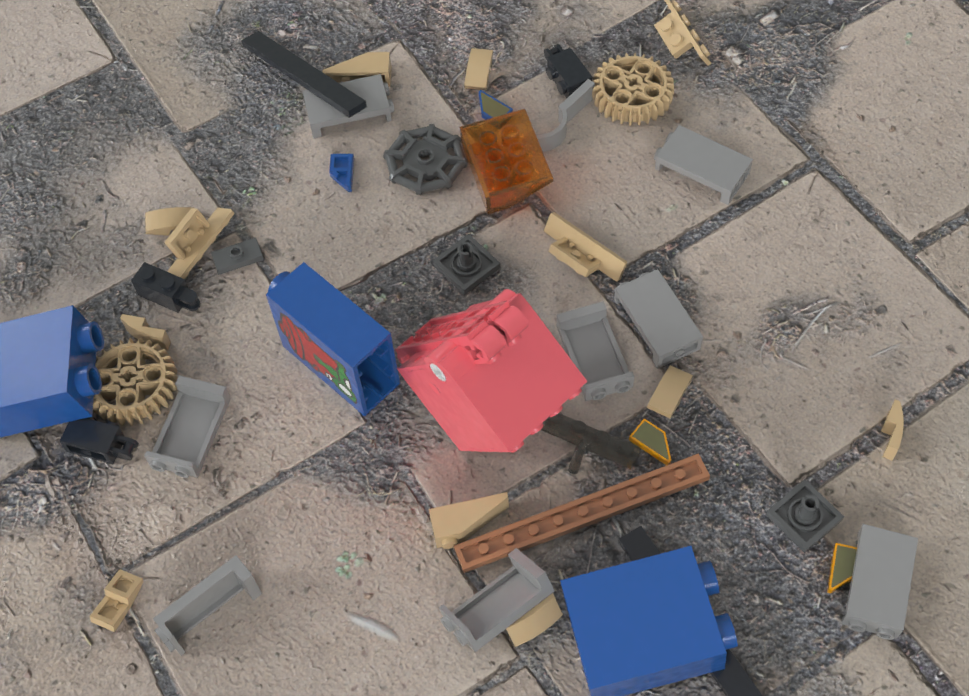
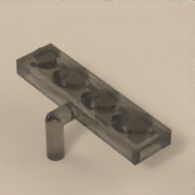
M561 412L553 417H548L543 422L544 426L541 429L546 433L576 445L568 469L571 474H578L586 450L629 469L632 468L641 452V448L634 446L631 442L620 440L605 431L592 428L582 421L569 418Z

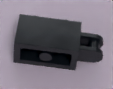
M556 44L550 50L548 48L544 49V56L547 60L546 74L550 80L555 82L561 95L564 94L566 99L587 79L592 81V75L571 48L563 50L559 44Z
M146 262L142 264L131 279L138 296L179 313L182 308L196 311L201 306L197 293L188 288L185 279Z
M93 417L70 421L60 439V443L68 453L109 464H114L116 458L132 460L133 449L139 445L136 440L125 437L120 426L111 421H106V423L99 422Z

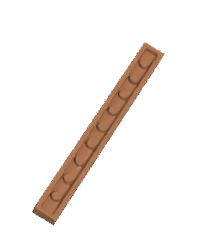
M698 453L454 545V551L463 573L508 557V554L515 548L524 551L708 481L710 474Z

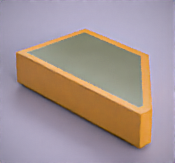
M644 418L629 436V441L666 466L671 464L666 432Z
M835 543L827 593H833L847 582H851L857 547Z

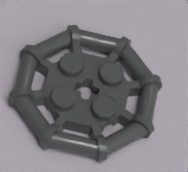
M429 124L427 127L409 131H400L398 138L388 150L384 151L383 155L390 173L389 180L393 184L398 183L415 191L416 195H422L423 192L441 188H451L454 180L463 168H466L468 165V159L465 158L462 149L461 137L435 127V124ZM423 137V140L417 141V138ZM404 143H406L407 145L405 146V148L402 151H400L401 147L404 145ZM453 148L455 156L449 155L447 149ZM427 155H429L430 159L422 160V158L420 157H426ZM395 160H402L404 166L398 169ZM448 165H454L447 175L443 172ZM406 174H410L418 178L417 182H415L404 176Z

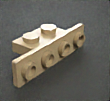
M664 0L671 13L654 26L671 54L677 59L694 47L700 58L709 66L711 62L708 56L711 54L704 44L700 45L698 43L701 38L694 28L690 30L688 27L691 25V22L686 15L679 13L682 8L676 0Z
M218 207L209 219L206 220L198 209L191 208L164 242L177 257V260L167 272L185 279L194 265L203 257L204 252L216 240L221 230L228 225L234 215L233 210Z
M553 212L549 215L544 232L557 241L550 245L548 252L584 277L600 270L616 282L621 279L627 266L626 260L557 213Z

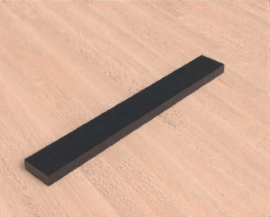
M260 31L241 40L244 48L350 118L367 107L366 100Z
M639 526L618 540V543L631 561L661 554L642 526ZM727 649L725 669L710 673L726 696H763L730 649Z

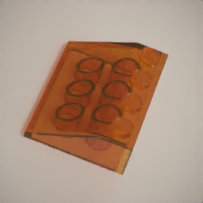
M525 109L459 127L462 147L487 214L511 208L554 182Z

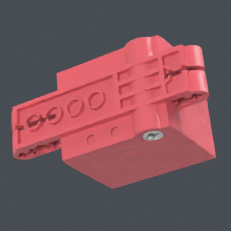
M504 289L493 300L471 305L465 311L430 319L415 332L416 335L414 337L410 336L395 349L397 358L402 364L397 370L460 451L516 452L524 445L523 440L528 435H533L540 431L544 426L543 422L548 417L557 415L563 409L562 404L568 399L571 400L582 392L581 387L587 382L526 299L520 293L516 294L509 289Z

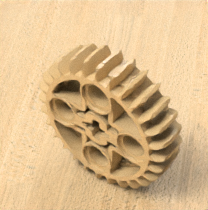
M626 53L625 57H621L618 54L616 60L609 58L608 63L603 62L602 67L597 68V73L593 77L595 87L592 90V100H594L595 107H598L599 113L604 112L605 118L612 116V122L617 119L620 120L621 125L623 122H629V126H631L632 122H637L640 126L641 121L649 124L650 118L656 121L658 116H663L664 111H668L669 105L673 100L674 81L671 77V72L667 71L666 65L661 66L660 60L653 62V56L647 59L645 54L642 57L637 56L636 53L633 56H628Z
M129 338L127 344H124L122 340H120L119 346L115 347L113 344H110L111 349L107 352L102 349L103 355L101 357L96 356L95 367L100 373L102 389L99 394L94 395V412L100 415L103 420L108 419L114 423L118 421L121 426L126 421H128L130 426H133L134 420H138L140 424H143V418L145 417L153 420L152 414L155 412L161 415L160 407L168 408L169 405L166 400H174L172 392L177 391L175 383L178 379L176 375L178 372L168 352L162 349L158 343L153 345L150 340L144 344L141 338L138 339L137 343H134ZM146 359L153 360L156 363L146 365ZM116 399V405H111L105 400Z

